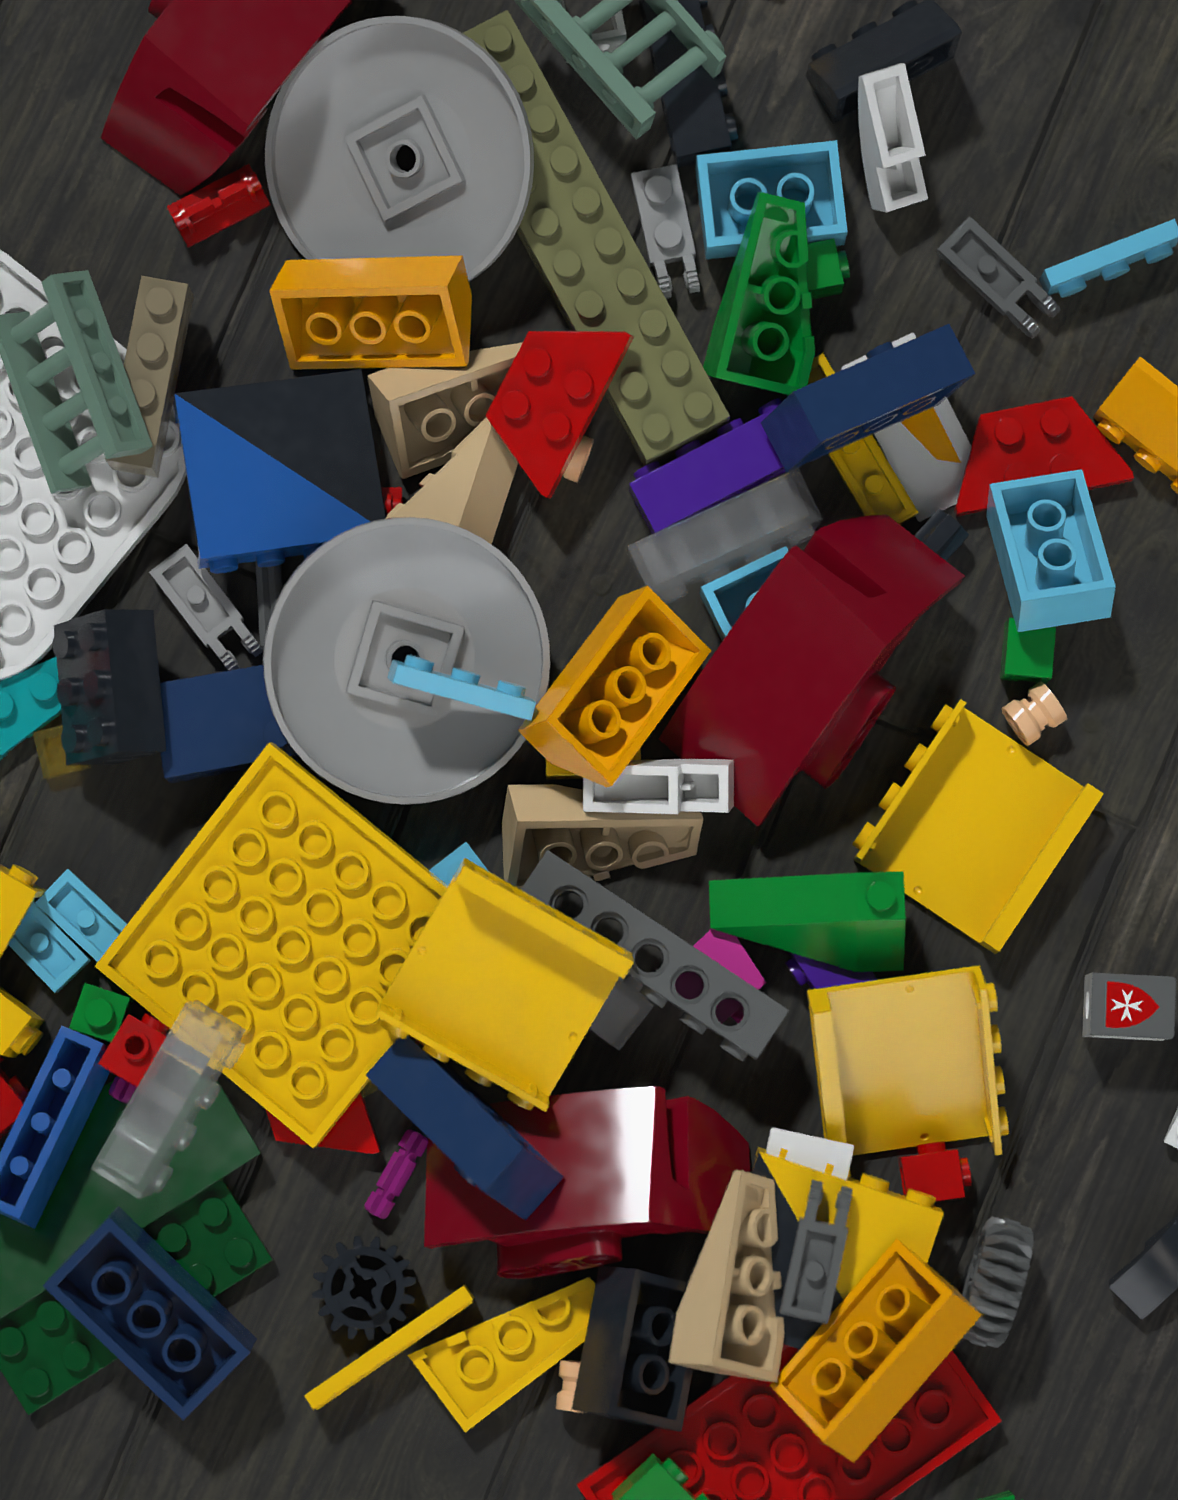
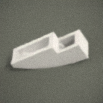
M899 63L859 76V133L871 208L873 210L889 212L928 199L919 157L925 156V150L905 63Z
M631 760L611 787H604L583 777V812L679 814L681 811L728 813L734 807V760Z

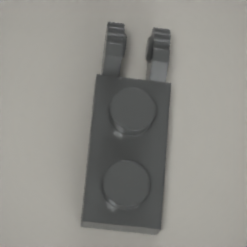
M970 216L936 251V254L1002 316L1006 314L1010 321L1029 338L1033 339L1040 332V328L1036 321L1016 304L1025 294L1042 313L1051 318H1054L1061 311L1056 301L1036 283L1037 278Z
M812 1180L804 1217L800 1216L779 1312L783 1315L828 1324L848 1234V1227L845 1225L853 1188L841 1186L835 1202L834 1223L815 1220L824 1189L822 1188L823 1182Z

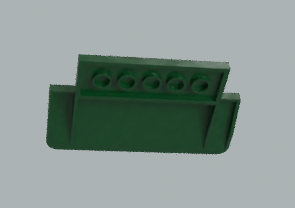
M174 1042L176 1046L148 1092L145 1093L140 1090L133 1104H125L109 1095V1089L114 1080L103 1086L35 1229L0 1214V1370L28 1415L118 1359L43 1287L52 1273L118 1206L213 1297H216L274 1260L224 1180L225 1176L262 1154L205 1058L186 1042Z

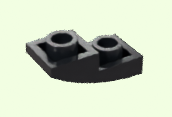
M1178 1215L1145 1242L1144 1251L1109 1279V1288L1141 1320L1178 1288Z

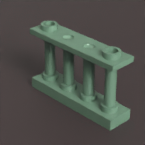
M514 0L636 140L651 128L656 114L653 110V103L700 65L705 68L712 78L716 77L721 72L727 57L724 54V47L719 38L710 30L704 31L677 0H645L658 16L611 53L608 51L603 53L592 41V32L633 0H602L581 18L577 16L572 18L561 5L562 0ZM671 30L689 51L642 88L636 86L634 88L622 75L623 67Z
M88 270L52 274L43 280L41 284L48 304L30 315L29 311L0 315V356L51 494L84 489L91 486L92 482L85 465L102 454L105 455L106 459L142 454L153 447ZM56 322L65 347L46 359L37 334ZM72 365L81 391L62 403L53 377ZM88 409L97 435L78 447L69 421Z

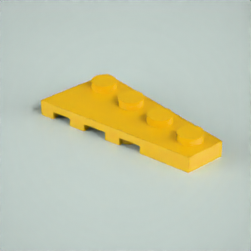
M589 1276L412 1352L408 1356L464 1432H467L585 1341L596 1284Z

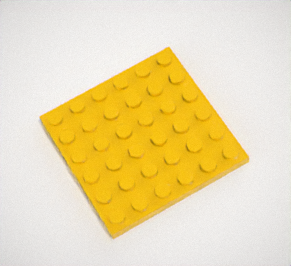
M268 743L100 958L95 967L159 1021L168 1026L171 1031L309 1146L315 1148L370 1081L366 1074L399 1038L381 1026L383 1020L376 1016L377 1007L448 885L276 744Z

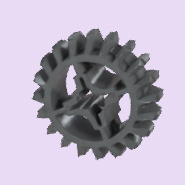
M991 1217L983 1226L981 1235L978 1237L962 1295L982 1314L963 1336L970 1343L983 1347L987 1345L998 1348L1004 1343L1009 1330L1012 1328L1026 1284L1034 1244L1032 1229L1021 1225L1018 1221L1008 1218Z

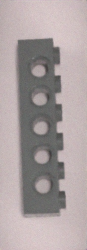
M549 850L546 851L521 889L554 909L556 901L561 895L565 893L578 895L583 901V910L573 920L594 932L597 925L603 920L612 919L619 922L624 933L617 945L633 954L634 962L627 974L643 984L639 993L661 1008L668 1001L682 1010L683 1013L679 1020L701 1035L709 1028L724 1038L719 1046L742 1062L747 1055L755 1060L759 1057L789 1011ZM644 946H654L663 955V964L655 972H644L635 963L636 953ZM692 972L702 979L703 992L695 999H684L677 993L675 982L681 974ZM734 999L741 1004L743 1018L740 1023L735 1026H725L718 1021L715 1010L720 1001Z

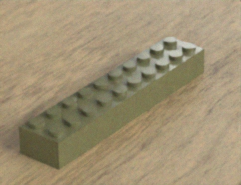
M506 10L464 32V35L483 47L500 64L515 86L526 110L534 147V174L528 206L516 232L570 331L627 332L634 336L605 395L644 466L655 461L660 463L675 455V452L681 447L695 440L702 441L715 434L719 428L729 423L730 415L509 11Z

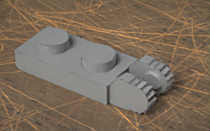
M677 164L631 173L649 265L654 267L656 281L665 298L672 297V283L670 276L667 274L665 264L682 261L684 282L689 293L699 292V279L694 261L696 252Z
M185 544L149 573L206 648L209 646L212 648L228 671L240 669L238 661L233 654L220 643L219 639L234 629L249 653L257 657L264 650L242 623L244 618L206 568L198 569V558L189 546Z

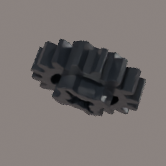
M361 1235L355 1236L353 1241L354 1248L350 1250L343 1242H338L336 1249L339 1256L335 1259L330 1255L324 1254L321 1259L328 1266L327 1271L315 1272L313 1278L323 1282V1289L312 1293L313 1298L324 1299L326 1303L318 1312L319 1316H326L331 1313L335 1317L330 1328L333 1331L339 1329L343 1324L349 1326V1339H354L359 1329H365L368 1340H373L376 1333L375 1327L381 1326L383 1331L390 1334L393 1332L390 1322L392 1317L401 1321H405L408 1317L400 1308L402 1303H415L416 1298L405 1293L406 1287L416 1283L415 1277H404L403 1270L410 1265V1260L405 1259L397 1262L393 1258L398 1249L395 1244L386 1251L381 1250V1237L375 1236L370 1247L364 1246ZM357 1256H373L382 1260L387 1265L378 1270L364 1267ZM341 1266L346 1279L343 1291L334 1296L333 1280ZM353 1268L358 1275L361 1274L364 1280L373 1278L376 1281L377 1286L371 1290L374 1297L372 1300L376 1308L372 1301H368L364 1295L356 1298L353 1294L352 1289L358 1285ZM396 1280V1296L391 1307L387 1309L382 1299L386 1284ZM349 1306L363 1308L372 1319H355L345 1314L343 1310Z

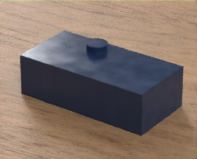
M950 324L896 347H893L891 341L881 344L866 354L867 360L793 391L761 422L786 473L940 405L976 373Z
M263 665L160 683L166 751L161 752L164 778L170 783L248 770L268 743L276 744L295 761L302 760L283 735L272 713L265 687Z
M407 1035L406 1039L398 1038L366 1074L455 1163L453 1168L473 1186L477 1185L484 1193L524 1220L534 1212L564 1178L546 1158L447 1063L439 1061L423 1050V1045Z
M119 1206L52 1273L43 1285L51 1295L182 1420L251 1352L257 1340L245 1326Z

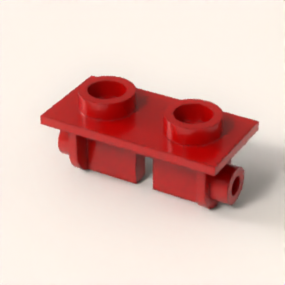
M248 164L166 207L189 248L269 207L270 203L262 190L255 172L252 171Z

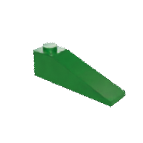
M757 192L712 328L703 365L708 376L787 395L807 386L815 355L814 336H811L810 308H812L811 292H808L806 262L809 260L805 203Z
M904 871L709 881L710 929L762 945H768L852 972L904 971L906 921Z

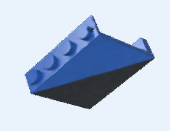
M362 369L174 394L173 411L175 423L179 424L199 550L198 569L210 568L211 573L219 574L237 570L239 563L257 561L258 567H271L285 563V557L303 555L305 560L321 545L338 534L353 527L386 518Z

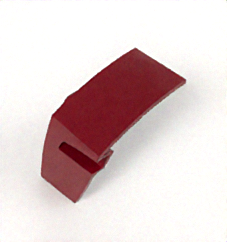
M152 0L148 12L156 17L157 20L144 35L111 106L101 139L177 194L182 195L210 177L249 136L268 110L266 108L268 103L354 0Z
M887 514L844 519L820 528L814 532L804 550L795 545L785 554L708 661L663 730L659 740L681 759L734 760V806L759 827L763 824L790 781L800 771L805 772L824 789L830 787L839 778L895 693L896 687L880 675L879 672L919 617L953 588L958 586L965 575Z
M656 1086L549 1096V1106L546 1111L536 1106L532 1110H527L513 1101L490 1103L564 1178L534 1212L524 1220L484 1193L477 1185L473 1186L453 1168L455 1163L427 1137L424 1247L431 1249L489 1240L497 1243V1276L506 1279H528L618 1263L622 1261L621 1238L649 1233L671 1234L677 1232H698L709 1235L734 1170L750 1173L749 1143L736 1128L711 1107L690 1096L666 1100L665 1088Z

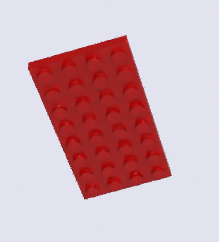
M783 1344L779 1374L800 1349ZM951 1350L857 1460L852 1462L825 1444L770 1386L772 1382L729 1375L686 1405L682 1432L654 1428L576 1483L586 1500H614L611 1493L654 1453L662 1463L670 1457L689 1478L684 1486L696 1498L703 1492L710 1500H892L1002 1420L953 1350Z

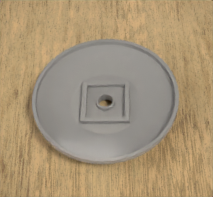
M383 16L352 23L322 39L283 84L276 97L268 123L265 144V169L271 200L279 221L289 239L306 260L463 255L468 281H471L490 267L503 253L521 224L532 189L534 147L527 113L515 86L500 64L483 47L460 31L439 22L410 16ZM403 145L411 147L416 155V163L409 172L403 171L396 162L397 151Z
M417 517L387 518L353 527L330 539L309 555L294 571L274 605L267 626L263 652L264 681L272 713L283 735L301 759L321 777L351 794L369 800L393 804H420L458 795L491 777L513 757L526 740L517 731L526 719L392 683L387 678L392 663V655L401 646H411L416 650L418 657L435 662L433 671L451 675L453 667L481 675L480 684L497 688L499 680L526 687L524 696L533 699L537 705L547 691L550 672V645L542 610L534 592L515 565L493 545L466 529L447 522Z

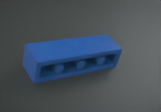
M61 1026L0 1152V1214L35 1229L110 1073L98 1064L108 1048L104 1043Z

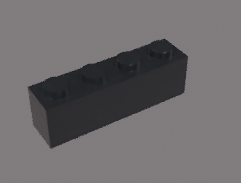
M638 0L643 24L646 26L658 15L645 0ZM677 0L704 31L710 30L715 34L713 25H704L701 9L708 7L707 0ZM671 30L649 47L655 77L689 51ZM700 65L660 97L673 158L677 168L696 164L697 155L731 152V142L738 141L733 113L724 114L721 97L728 96L723 69L716 77L712 78L705 68Z

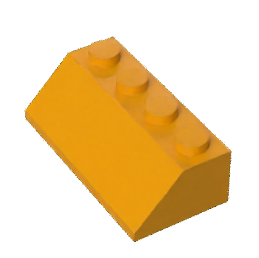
M463 255L286 260L269 290L290 369L467 366L469 362L472 293Z
M1139 357L1099 407L1093 418L1099 422L1097 428L1105 437L1116 444L1123 441L1136 452L1134 458L1145 469L1152 473H1156L1159 470L1173 482L1170 486L1178 494V386L1142 357Z
M648 585L617 598L535 706L531 721L525 720L517 731L551 764L604 787H611L712 650Z
M896 1239L829 1317L828 1324L823 1323L780 1372L778 1381L772 1382L770 1386L825 1444L852 1462H855L982 1314L941 1275L904 1243Z

